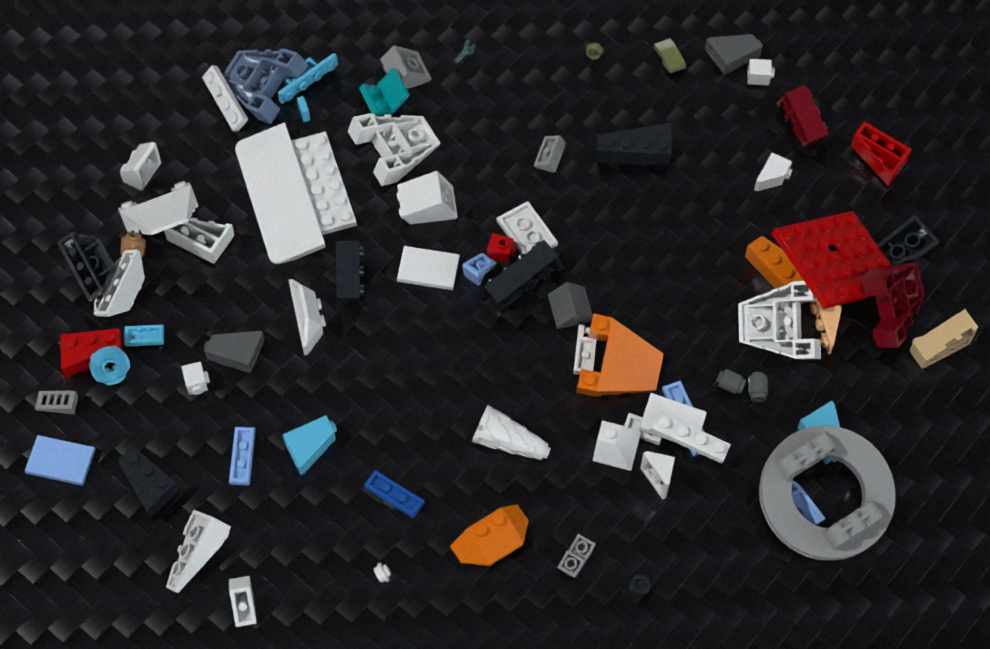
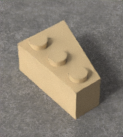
M964 309L924 336L915 338L909 351L923 369L969 345L978 326Z

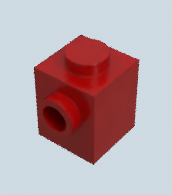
M492 233L487 256L493 260L509 263L510 258L514 257L517 246H514V238Z

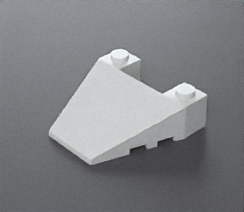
M364 114L353 117L348 129V133L356 145L372 141L382 157L378 159L373 171L381 186L398 182L440 145L439 140L423 116L401 115L399 118L391 117L388 114H385L384 117L375 116V114Z
M179 182L174 185V188H171L172 192L138 205L136 202L132 203V201L121 204L122 207L118 208L127 232L134 231L139 233V230H141L142 234L153 235L188 222L192 217V213L195 212V208L198 207L189 182Z
M793 281L788 283V285L738 303L739 342L795 359H821L820 340L802 339L801 302L817 301L804 281Z

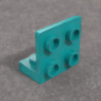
M392 68L376 86L362 84L359 88L371 113L380 117H384L385 114L392 115L409 97V92L396 68Z

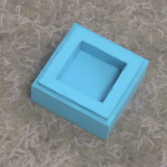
M303 96L297 98L303 122L310 121L309 109Z

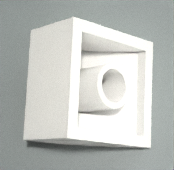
M156 143L140 144L131 153L129 161L120 170L124 183L141 191L144 189L161 164Z

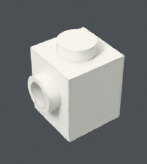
M749 60L748 84L769 85L770 79L774 78L775 72L774 67H771V60Z
M201 362L181 366L189 395H198L208 390L206 383H209L210 380L208 372H203Z

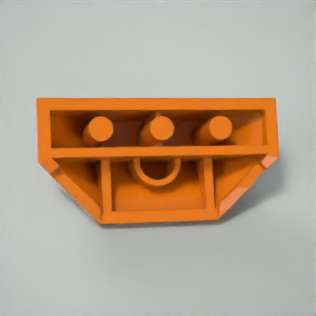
M518 505L501 507L468 527L453 542L450 548L462 564L490 566L524 544L529 520Z

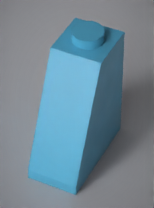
M833 401L801 419L798 429L802 430L814 426L840 427ZM826 457L822 459L825 464L837 461Z
M323 416L283 434L284 443L300 475L304 474L335 441L334 432L337 429L334 422L329 421L327 416Z

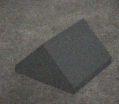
M566 282L548 294L557 329L592 321L593 314L585 287Z

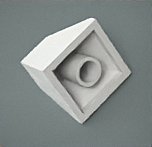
M602 421L593 461L631 471L641 432Z

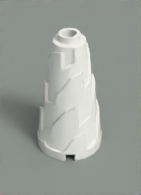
M487 405L472 439V442L538 460L546 459L551 449L547 447L549 443L543 441L540 437L528 431L526 427L511 420L509 416Z

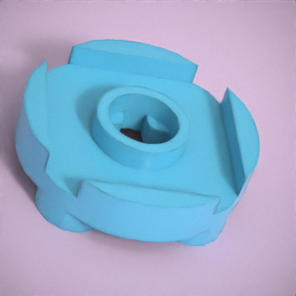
M118 346L103 347L90 357L92 376L96 381L106 385H114L121 382L130 369V362L126 353ZM108 362L115 363L112 365V369L105 367Z

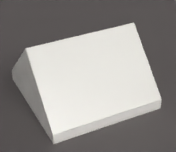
M646 451L643 453L640 469L663 500L667 496L675 457Z

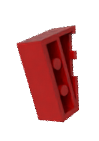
M863 122L857 130L851 144L852 148L888 186L905 165L912 150L866 122Z
M119 328L61 334V370L65 379H68L71 375L80 371H88V368H90V357L99 349L107 346H118L123 350V338Z

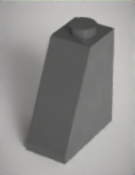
M753 34L710 37L706 41L705 50L725 75L749 63L750 59L759 58L762 44Z
M261 331L212 335L210 341H207L204 346V352L209 361L251 373L265 341L264 335Z

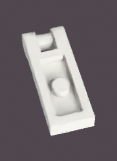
M581 324L578 327L573 374L579 375L581 369L593 371L596 349L595 339L583 337V335H589L590 327H584L585 325Z

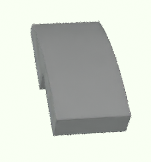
M578 534L557 568L576 578L596 544Z

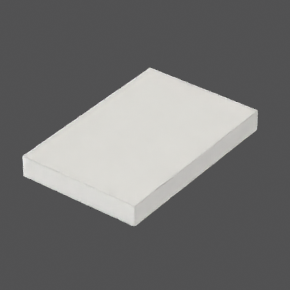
M528 201L497 217V222L505 234L510 238H514V246H517L516 249L521 255L528 253L534 244L543 240L551 248L558 246V241Z
M404 246L397 282L453 290L460 254Z
M651 393L639 430L665 438L650 431L658 411L702 430L707 412Z

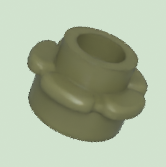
M590 43L586 46V54L591 59H598L603 53V48L598 43Z

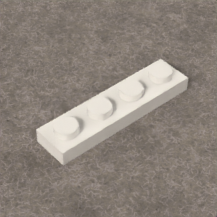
M212 65L202 78L231 129L239 131L248 118L218 66Z
M659 411L650 428V431L721 464L731 445Z

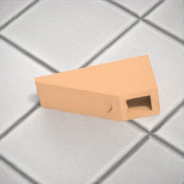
M818 301L810 303L811 313L815 314L816 328L822 335V346L830 354L834 346L842 307L838 305L823 309Z

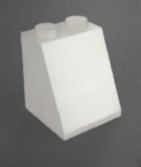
M438 171L397 185V199L400 202L399 214L409 224L458 218L453 186Z

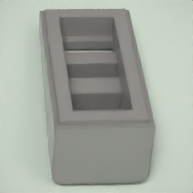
M39 391L35 410L74 414L78 395L76 391ZM43 397H47L45 405H42ZM51 398H54L53 405H50ZM58 399H61L60 405H57ZM65 399L68 400L67 405H64Z

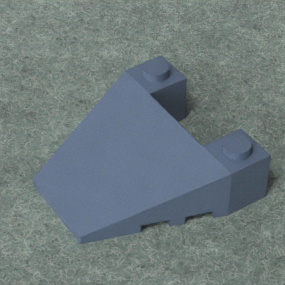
M267 49L265 52H258L257 50L238 51L224 72L223 77L237 99L258 120L271 124L280 110L271 100L286 75L297 79L302 76L308 64L298 53L287 49H280L279 51Z

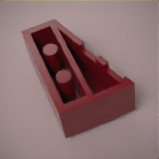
M806 85L787 92L777 102L778 107L782 106L786 111L785 118L787 120L791 119L795 126L793 130L804 147L822 140L828 135V127L822 121L820 110L815 106L813 95Z

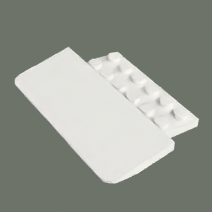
M284 122L245 138L236 144L235 151L267 253L272 263L282 264L325 248V242L322 235L357 226L326 131L291 141Z

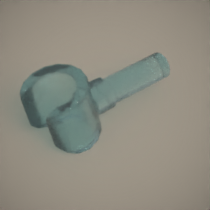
M470 40L465 41L463 51L454 60L456 63L466 54L474 52L475 44L469 47Z

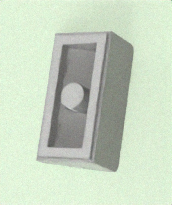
M561 136L544 137L534 167L549 172H556L566 145Z

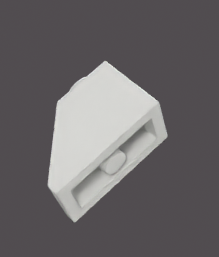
M771 153L756 181L754 190L760 191L782 185L784 180H788L792 173V169H790L792 161Z
M250 576L229 579V592L236 627L256 624Z

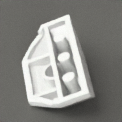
M125 250L122 253V257L115 262L117 269L106 291L94 301L95 316L116 315L129 311L133 306L134 300L145 279L139 250Z
M290 279V290L304 355H307L323 335L322 327L326 326L324 315L319 314V310L322 309L320 298L316 299L314 291Z

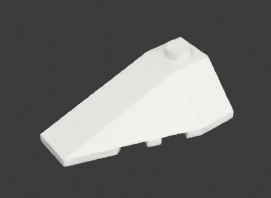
M193 510L184 528L183 535L186 536L184 543L178 547L179 559L172 566L166 587L179 593L222 546L229 535L231 526L209 515Z

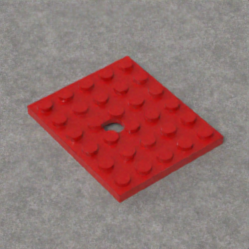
M853 211L775 228L771 233L823 309L871 297L865 295V290L862 287V277L870 269L892 266ZM829 245L836 247L839 253L836 251L831 252Z

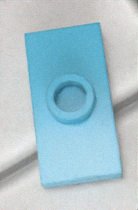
M164 325L125 326L124 345H164Z

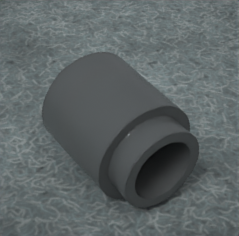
M725 369L724 372L720 371L716 381L719 382L718 387L734 394L736 392L740 394L746 379L742 378V375Z
M754 372L748 377V390L751 401L763 402L766 401L768 396V377L762 372Z

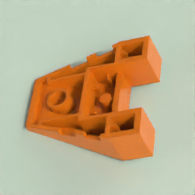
M593 314L588 338L607 342L600 373L581 369L576 393L599 397L611 394L620 395L622 393L632 394L656 391L663 353L614 318Z

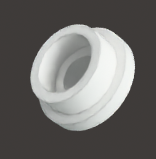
M378 563L377 567L374 568L378 580L381 583L390 581L389 576H391L389 568L386 564Z

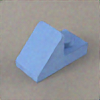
M481 253L463 263L464 276L475 284L480 285L485 274L493 270L497 262Z

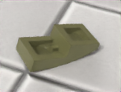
M671 39L654 44L655 51L662 58V63L669 73L686 68L682 55Z

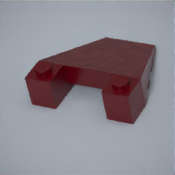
M918 262L870 269L862 277V287L865 290V295L876 296L881 322L873 330V338L876 341L877 347L898 348L907 338L908 333L906 329L908 326H912L914 321L911 318L914 313H918L925 297Z

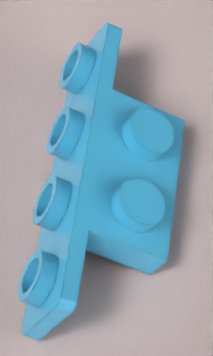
M333 53L319 64H316L309 57L305 60L308 66L302 76L296 79L286 75L283 82L287 86L278 92L279 101L283 104L291 100L294 95L304 91L314 81L320 80L324 74L334 70L338 65L337 55Z

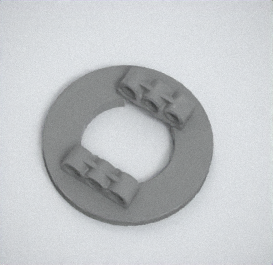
M814 426L790 435L771 453L760 478V502L763 514L770 528L788 547L814 559L841 560L863 552L873 545L885 532L895 507L894 480L883 456L865 438L841 427ZM825 457L837 460L849 467L858 478L862 490L861 507L829 528L819 527L806 520L796 508L792 497L793 478Z

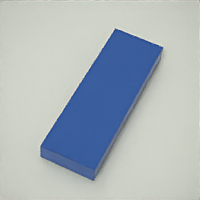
M376 470L364 484L366 490L413 519L425 503L423 499Z

